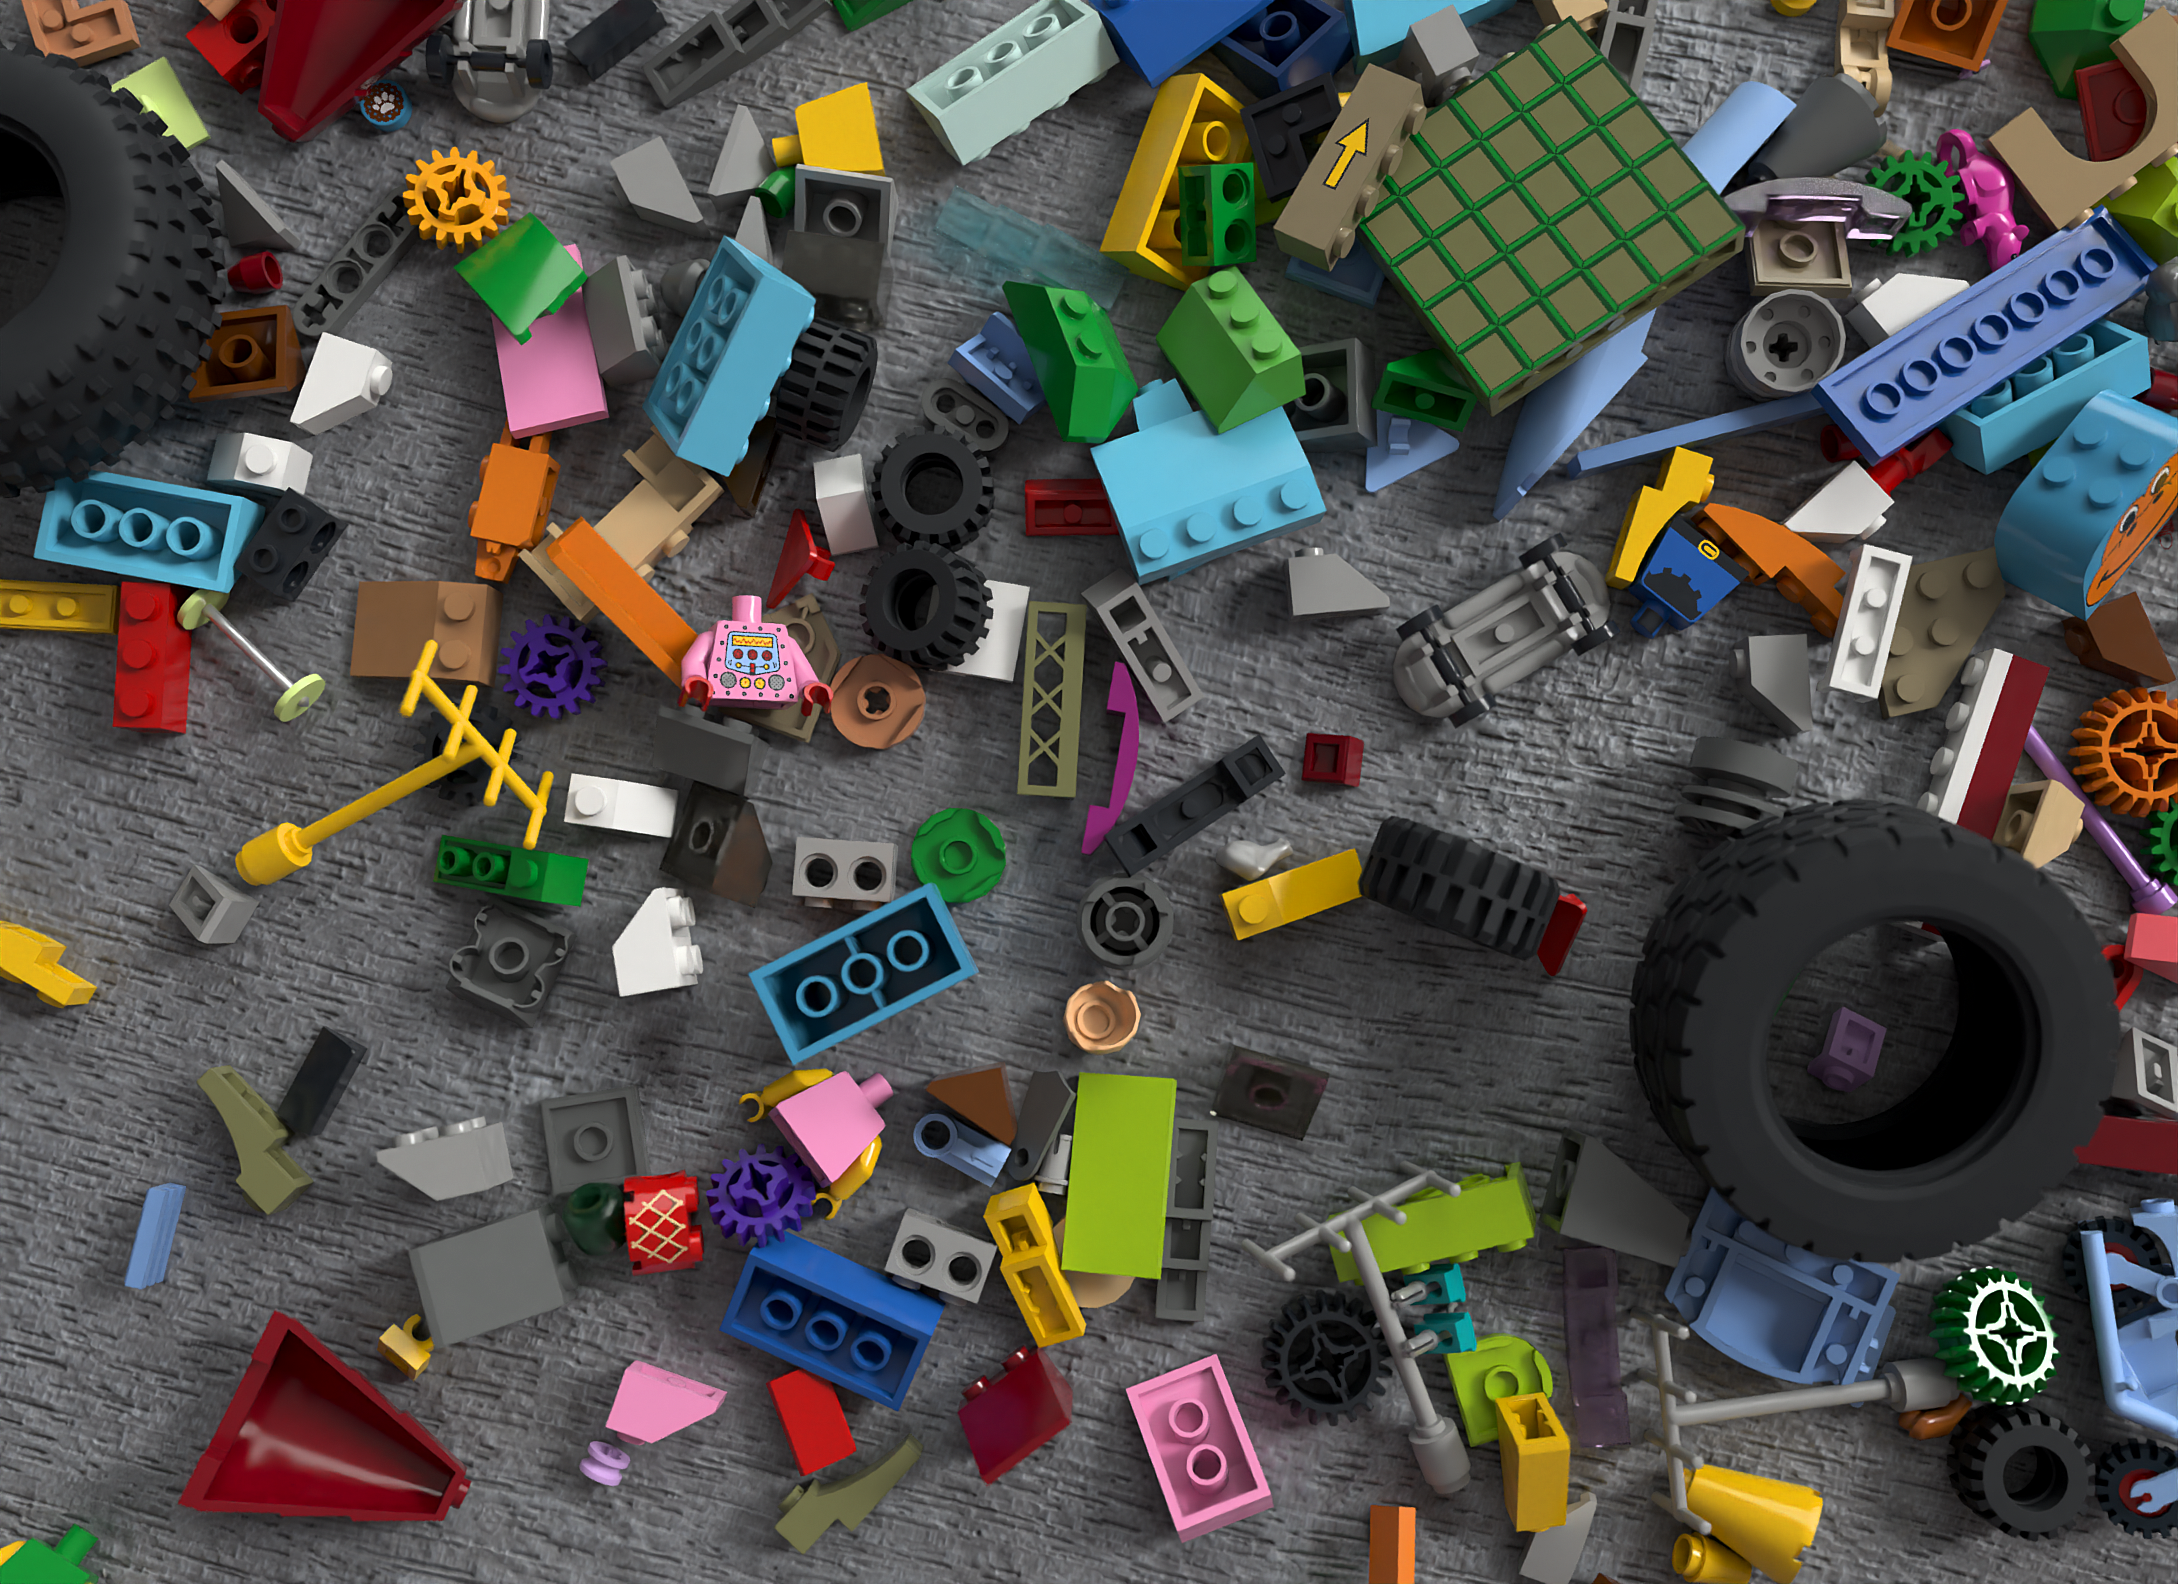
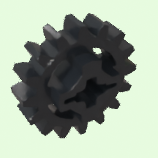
M474 701L468 721L484 724L481 728L476 727L475 729L487 740L494 750L498 747L499 751L504 732L510 728L513 721L505 716L496 719L498 713L496 707L487 704L481 711L479 702ZM452 702L458 709L460 705L458 703ZM437 711L430 713L435 723L432 728L420 726L418 729L427 738L425 744L413 745V750L424 754L425 759L414 765L415 768L438 757L441 742H443V754L452 725ZM518 734L516 735L514 745L522 740ZM463 737L461 739L460 744L466 742V740ZM511 751L508 765L510 766L511 762L523 760V755ZM479 757L425 787L434 789L441 786L438 797L450 801L456 794L458 804L469 805L472 800V794L478 802L483 803L492 769ZM466 773H469L478 780L476 783L466 785L453 781L455 778H461ZM503 783L501 784L499 794L506 792Z

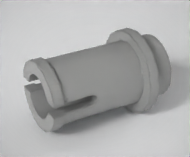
M1057 1133L1042 1160L1040 1174L1034 1175V1180H1038V1191L1061 1195L1066 1194V1188L1069 1186L1068 1175L1072 1156L1073 1136Z

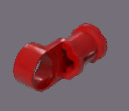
M1936 427L1911 450L1908 451L1903 447L1875 466H1870L1865 471L1891 498L1890 492L1905 478L1912 479L1917 474H1922L1954 444Z

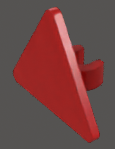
M796 508L793 512L767 599V608L774 610L805 573L819 580L828 581L835 567V563L829 561L831 551L814 544L804 510Z
M1573 893L1565 897L1559 896L1537 950V955L1550 976L1560 973L1587 914V906Z

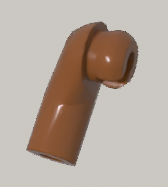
M1959 1393V1397L1956 1400L1949 1401L1944 1407H1937L1926 1413L1921 1410L1902 1412L1898 1422L1903 1429L1910 1432V1437L1919 1441L1944 1437L1954 1429L1973 1403Z

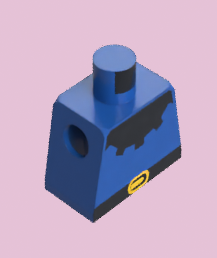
M1676 516L1661 528L1640 565L1633 583L1629 585V592L1643 603L1630 620V624L1636 631L1649 639H1653L1666 622L1675 629L1682 631L1693 625L1741 583L1748 576L1749 572L1685 521Z

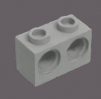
M797 837L792 895L804 896V906L833 908L834 899L853 900V910L875 911L882 907V902L891 903L894 901L898 845L892 843ZM819 860H827L832 865L834 872L831 882L824 887L815 886L810 879V869ZM875 863L882 872V880L877 888L866 891L859 885L857 874L863 865Z
M908 1208L904 1213L884 1270L893 1273L892 1280L902 1286L919 1290L921 1284L940 1290L938 1297L949 1303L966 1306L967 1301L977 1304L995 1255L997 1244L992 1237ZM915 1239L924 1241L930 1248L931 1258L924 1263L912 1262L905 1253V1244ZM960 1256L968 1257L976 1264L977 1274L968 1280L959 1279L951 1271V1261Z

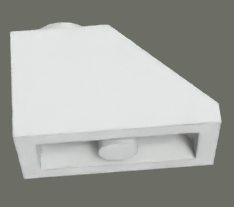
M1903 273L1896 274L1884 285L1876 278L1853 297L1859 305L1846 314L1845 317L1872 349L1971 286L1964 280Z
M322 332L290 422L307 433L318 435L376 407L380 395H384L390 387L392 381V362L376 349Z
M249 433L218 434L207 480L277 496H283L288 487L304 495L313 455L292 442Z
M1854 460L1835 472L1779 525L1789 529L1808 542L1844 543L1858 535L1865 540L1887 521L1881 514L1894 501Z
M571 773L564 822L672 838L679 791Z

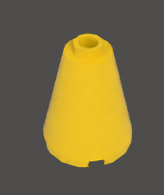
M1704 1464L1701 1469L1692 1467L1689 1470L1683 1467L1688 1510L1707 1521L1711 1525V1534L1778 1584H1791L1803 1564L1793 1559V1557L1798 1558L1804 1546L1810 1548L1823 1504V1498L1819 1497L1821 1493L1811 1487Z

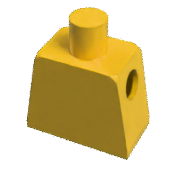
M867 82L799 105L795 108L799 134L772 139L778 168L804 163V165L886 177L873 104Z

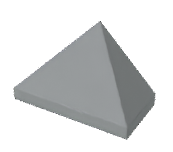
M739 104L707 192L715 209L723 212L749 200L750 195L755 197V190L771 173L777 171L748 108Z
M220 160L215 165L230 247L297 249L303 243L254 189L225 161Z

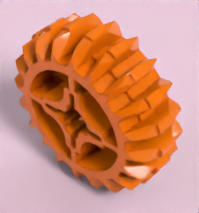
M2137 687L2130 689L2129 692L2124 689L2114 691L2109 695V699L2105 697L2092 703L2094 711L2083 712L2078 717L2085 728L2074 729L2070 733L2073 738L2080 742V747L2071 748L2067 752L2070 756L2079 757L2080 765L2075 766L2070 773L2085 775L2086 780L2080 787L2085 793L2096 791L2093 804L2098 806L2110 804V813L2123 815L2128 812L2133 818L2146 817L2150 811L2154 810L2167 812L2169 797H2173L2175 803L2178 804V699L2167 701L2166 692L2156 690L2148 693L2147 688ZM2124 718V726L2119 727L2117 740L2112 745H2109L2114 728ZM2135 749L2140 750V752L2152 753L2153 755L2141 756L2136 755V753H2125L2123 750ZM2167 760L2166 767L2161 778L2155 785H2153V780L2158 779V770L2160 765L2162 764V762ZM2112 764H2113V765L2117 768V770L2119 771V776H2118V775L2116 774V772L2114 771V769H2113V767H2112Z

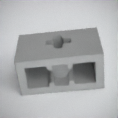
M1452 4L1409 26L1396 66L1402 77L1421 84L1424 106L1428 109L1442 104L1452 97L1462 84L1471 79V74L1480 54Z

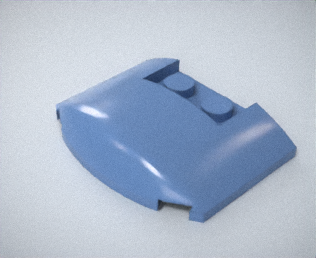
M1711 1186L1691 1229L1692 1240L1688 1253L1685 1257L1680 1256L1677 1268L1674 1267L1663 1292L1670 1304L1673 1301L1682 1317L1699 1336L1728 1357L1747 1367L1779 1379L1813 1385L1812 1382L1839 1380L1840 1385L1853 1384L1901 1274L1880 1264L1856 1262L1852 1258L1850 1261L1823 1257L1781 1242L1758 1229L1754 1222L1744 1219Z

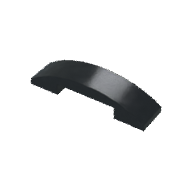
M1259 734L1167 796L1104 835L1103 839L1130 878L1283 777L1286 773Z

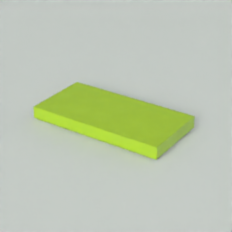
M1079 1072L1061 1270L1161 1279L1177 1080L1173 1078Z

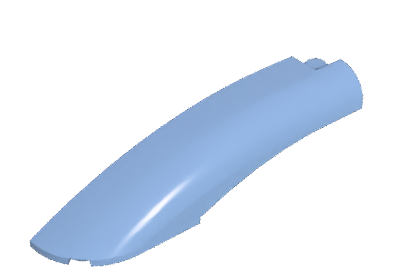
M1754 81L1743 82L1682 147V150L1716 192L1720 194L1797 105L1780 91L1769 85ZM1656 308L1527 394L1509 446L1492 515L1499 522L1648 359L1641 350Z

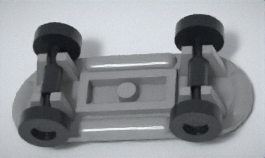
M467 0L463 4L462 9L453 16L452 42L448 35L431 34L427 39L425 58L430 81L433 84L439 85L452 84L460 102L470 113L482 120L503 123L514 121L526 115L536 105L543 89H549L552 83L553 58L550 44L547 41L550 0Z
M1561 532L1519 556L1518 559L1523 566L1522 568L1449 611L1443 613L1438 604L1416 615L1396 628L1403 641L1396 652L1393 663V682L1399 696L1409 708L1421 715L1432 718H1449L1456 729L1497 705L1493 695L1571 649L1579 657L1621 632L1615 621L1611 620L1604 624L1609 613L1610 597L1603 575L1594 564L1582 556L1569 552H1558L1568 545Z

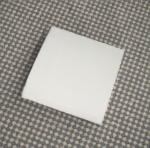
M987 580L983 585L990 588L993 599L987 602V606L993 608L994 612L993 619H986L984 627L990 629L986 639L979 637L976 642L980 647L974 655L965 653L963 655L965 660L963 664L957 667L948 664L947 670L937 672L964 677L970 675L1013 683L1030 587ZM937 584L933 586L927 623L933 618L939 605V589Z

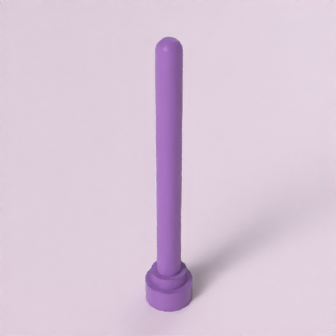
M2031 725L2023 748L2048 780L2053 779L2062 783L2085 804L2080 817L2083 820V825L2131 886L2132 890L2129 893L2133 897L2131 904L2138 913L2159 915L2172 907L2178 901V897L2166 882L2160 883L2156 877L2150 878Z

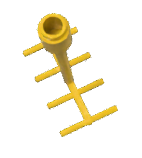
M428 640L425 643L416 669L410 675L411 682L399 711L402 716L410 717L413 714L420 692H422L452 725L443 754L303 829L288 822L282 823L246 842L242 847V851L236 855V867L241 877L251 885L273 884L307 866L312 859L313 845L479 757L492 769L483 799L484 805L493 807L496 804L503 781L531 811L523 847L527 850H532L535 848L543 817L547 813L546 805L554 774L551 771L543 772L537 794L535 795L508 765L517 735L516 731L513 729L505 730L497 753L468 721L478 689L474 685H468L457 709L427 676L438 648V644L435 641ZM463 737L466 740V742L460 744L461 739Z

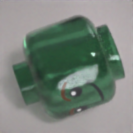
M607 1182L584 1184L571 1194L563 1208L562 1220L577 1248L587 1255L601 1256L610 1254L627 1242L624 1208L626 1200L621 1190L615 1185Z

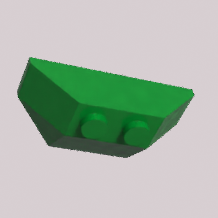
M2034 0L2027 36L2042 67L2053 81L2051 86L2058 98L2078 101L2073 76L2074 71L2118 59L2109 45L2142 21L2145 0Z
M1005 281L1002 289L1063 442L1102 444L1139 390L1108 314L1084 291L1043 284Z

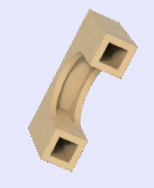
M2164 6L2149 14L2109 45L2140 86L2147 107L2144 128L2134 145L2123 155L2106 162H2091L2073 156L2058 142L2032 106L2021 112L1982 142L1992 157L2001 160L2013 175L2015 187L2050 232L2059 230L2063 226H2068L2071 230H2074L2095 214L2090 206L2107 195L2112 201L2135 185L2138 181L2133 174L2148 163L2157 168L2178 153V24Z

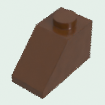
M2136 591L2100 604L2086 621L2075 615L2061 621L2065 629L2064 638L2066 645L2078 657L2081 665L2137 687L2152 688L2177 680Z

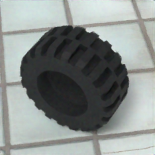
M1394 815L1381 823L1357 882L1359 894L1372 901L1522 961H1527L1536 955L1560 896L1557 880L1541 871L1533 869L1531 866L1448 832Z

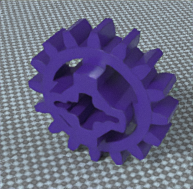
M550 614L544 615L543 626L541 627L531 619L526 620L528 632L522 635L512 631L510 636L516 642L514 649L502 648L500 652L510 658L509 665H503L498 668V673L511 677V681L502 687L504 692L509 694L520 693L514 704L521 709H525L532 704L531 715L539 718L545 715L547 709L551 718L555 720H562L563 708H566L574 715L581 714L578 702L583 699L594 704L596 699L590 692L592 686L604 687L606 683L596 676L597 670L608 667L606 661L595 658V654L603 648L602 644L597 640L586 642L592 631L584 625L574 631L575 620L564 616L559 626L556 618ZM550 637L568 638L574 645L558 648L551 641ZM531 650L527 665L524 666L525 658ZM552 658L561 662L555 667L557 675L554 677L545 673L551 669L549 660ZM583 668L582 676L576 685L575 681L579 669ZM548 686L557 698H542L537 696L532 690L535 688L539 690Z
M758 1144L756 1154L750 1156L742 1148L738 1150L739 1161L734 1163L731 1160L724 1159L722 1161L724 1174H712L710 1177L713 1189L706 1191L712 1222L714 1225L720 1224L722 1235L725 1238L736 1233L739 1245L745 1246L750 1238L754 1237L757 1238L760 1248L765 1247L767 1237L773 1235L782 1243L785 1241L784 1230L790 1228L797 1232L801 1231L802 1226L799 1216L811 1217L813 1214L811 1201L816 1199V1192L811 1170L808 1166H802L801 1159L797 1153L790 1155L786 1159L784 1147L780 1145L775 1148L772 1154L766 1153L764 1144Z

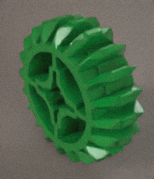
M1984 1267L1977 1270L1962 1271L1961 1274L1956 1275V1278H1951L1947 1282L1942 1283L1943 1292H1939L1938 1295L1932 1297L1938 1309L1927 1315L1936 1324V1330H1933L1927 1336L1938 1341L1939 1350L1933 1356L1945 1360L1946 1367L1943 1375L1952 1378L1957 1377V1390L1965 1391L1966 1393L1971 1392L1973 1400L1990 1402V1404L1996 1403V1405H2009L2026 1402L2030 1398H2034V1394L2048 1389L2046 1380L2057 1375L2051 1362L2062 1356L2053 1347V1341L2061 1335L2053 1332L2050 1326V1321L2055 1315L2044 1312L2042 1308L2045 1296L2032 1295V1282L2018 1280L2016 1272Z

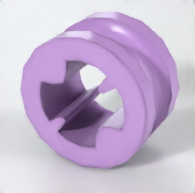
M592 1441L587 1449L590 1457L584 1458L579 1465L580 1470L586 1476L599 1483L617 1486L622 1479L619 1471L628 1467L630 1463L629 1456L610 1444Z

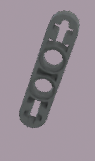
M407 186L393 189L383 199L297 301L293 308V322L297 329L308 338L319 342L322 332L337 336L420 238V224L411 225L408 215H404L400 210L404 204L403 192L409 191ZM425 201L428 211L433 215V209L430 208L429 202ZM388 220L402 231L399 237L389 226L385 225ZM377 235L388 236L390 240L388 252L378 258L370 257L367 252L369 241ZM346 271L358 272L360 281L357 289L348 294L340 293L337 289L339 276ZM327 292L338 302L342 303L339 308L324 298ZM314 310L322 313L323 317L327 319L321 327L309 318Z

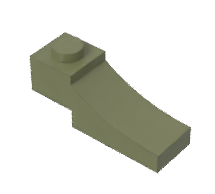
M231 1065L208 1069L196 1083L218 1109L234 1141L241 1168V1174L235 1181L244 1190L242 1192L244 1200L253 1209L265 1212L267 1215L286 1210L314 1183L309 1175L282 1148L295 1135V1132Z
M909 1433L883 1457L850 1476L826 1484H821L814 1478L804 1490L797 1484L777 1506L782 1514L774 1528L802 1555L836 1519L852 1532L921 1456L924 1446Z

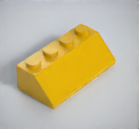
M1204 74L1169 76L1161 82L1099 249L1100 253L1130 273L1185 292L1192 283L1207 277L1210 266H1182L1178 167L1248 163L1253 152L1239 111L1245 108V106Z

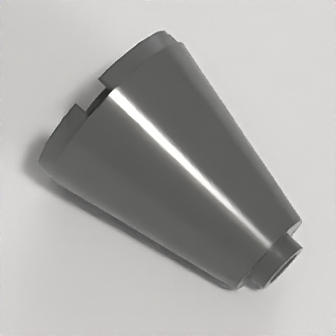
M1826 72L1811 83L1796 103L1797 106L1779 125L1748 167V183L1756 196L1763 200L1768 199L1779 202L1873 156L1882 148L1887 139L1888 129L1886 121L1878 126L1873 112L1879 108V105L1860 82L1841 72L1834 77H1827L1829 72Z

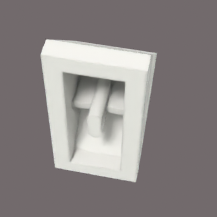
M861 454L815 462L816 499L831 555L837 556L879 547Z

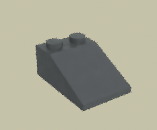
M1357 338L1297 347L1302 357L1306 394L1282 405L1304 453H1335L1378 446L1377 409L1371 408V401L1376 391L1375 354Z

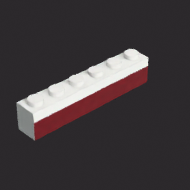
M1996 648L1977 653L1968 660L1961 674V683L1964 684L1960 700L1951 707L1946 718L1945 726L1949 729L1944 747L1938 749L1931 763L1930 772L1934 776L1929 791L1922 795L1917 804V809L1941 817L1992 841L2050 670L2049 667ZM1920 923L1889 924L1937 942H1945L1933 925Z

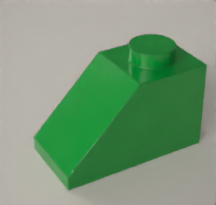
M1432 348L1387 364L1372 398L1371 408L1462 432L1478 399L1440 349Z

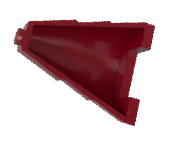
M278 0L275 23L269 27L258 112L273 123L271 126L272 130L283 139L292 143L311 141L371 94V86L413 55V49L456 15L467 0Z
M275 1309L251 1356L252 1361L209 1446L201 1455L178 1501V1504L192 1507L199 1512L279 1513L281 1516H350L352 1521H443L450 1506L456 1509L460 1508L470 1487L471 1480L464 1478L467 1467L407 1409L399 1410L355 1367L350 1368L297 1318L289 1317L287 1314Z

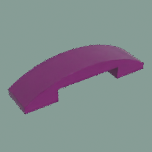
M1115 662L1106 710L1108 715L1125 717L1109 808L1089 805L1081 855L1091 856L1104 842L1103 836L1113 829L1126 803L1134 777L1139 747V718L1134 688L1125 663Z

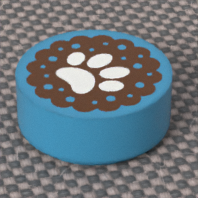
M391 80L377 81L371 86V94L360 102L362 113L375 128L382 131L390 132L402 128L409 121L412 114L410 97L399 84Z

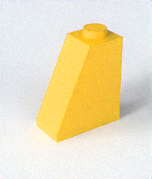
M1544 1392L1495 1398L1505 1507L1516 1531L1543 1532L1548 1530L1549 1527L1566 1525L1570 1444L1569 1438Z

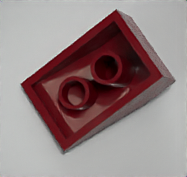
M1037 1344L1030 1350H1027L1024 1345L1018 1347L1001 1361L1003 1370L989 1380L985 1375H981L961 1392L964 1399L960 1401L957 1413L980 1476L987 1487L1071 1424L1073 1390L1043 1348H1039Z

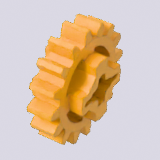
M457 147L451 148L449 158H443L437 150L432 151L433 163L430 165L418 159L415 163L419 176L413 174L406 175L405 179L409 191L403 192L405 207L410 208L407 211L409 222L411 225L420 224L419 232L423 240L435 235L438 249L443 250L448 242H455L458 253H463L466 242L472 241L473 245L479 249L483 246L482 237L484 235L491 239L499 235L496 224L508 225V212L505 209L511 208L510 193L504 192L507 190L505 176H494L495 164L492 160L482 165L478 164V154L474 150L468 154L467 158H460ZM477 181L486 189L490 199L486 198L484 191L476 188ZM425 201L429 202L430 208L439 212L438 219L428 211Z

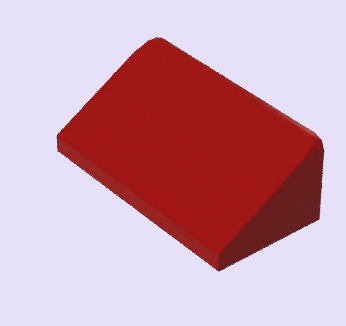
M1100 478L1028 479L1025 481L1026 536L1120 535Z
M796 1366L766 1382L800 1477L846 1458L857 1451L831 1381Z

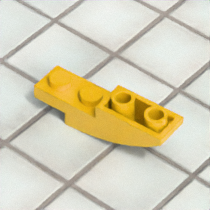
M0 920V976L15 983L23 984L26 982L39 990L36 996L54 1007L64 1008L66 1005L88 1004L97 987L57 963L67 946L29 928Z

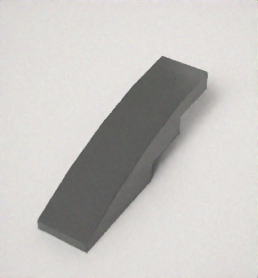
M739 0L722 15L712 10L641 68L664 106L670 108L756 61L794 36L833 6L829 0Z
M1174 1118L1161 1279H1157L1155 1318L1204 1322L1211 1221L1213 1220L1218 1121Z

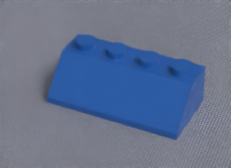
M1088 0V3L1092 9L1098 12L1116 54L1153 89L1275 0Z
M785 1230V1241L782 1243L774 1235L767 1237L765 1247L760 1248L758 1242H756L748 1255L719 1330L895 1411H899L946 1303L915 1289L902 1286L891 1278Z

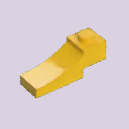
M1676 446L1664 456L1654 489L1643 485L1631 495L1604 579L1608 586L1622 590L1633 583L1648 547L1664 524L1677 510L1686 513L1698 505L1699 502L1704 503L1707 500L1714 483V475L1709 474L1713 458Z
M1035 1183L990 1196L983 1217L1003 1256L1000 1270L1038 1347L1042 1348L1084 1336L1085 1320L1074 1298L1065 1271L1061 1270L1062 1262L1052 1229L1054 1222Z

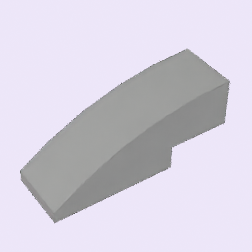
M1605 0L1608 8L1600 21L1595 45L1636 95H1638L1657 20L1654 19L1659 0Z

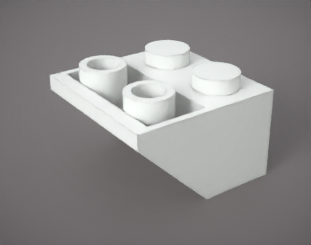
M654 889L613 945L612 949L620 997L698 984L696 974H701L703 971L702 957L699 946L692 945L689 926L695 925V912L691 898H684L682 889Z

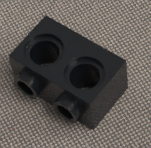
M288 487L233 567L271 593L295 602L349 524L312 499Z

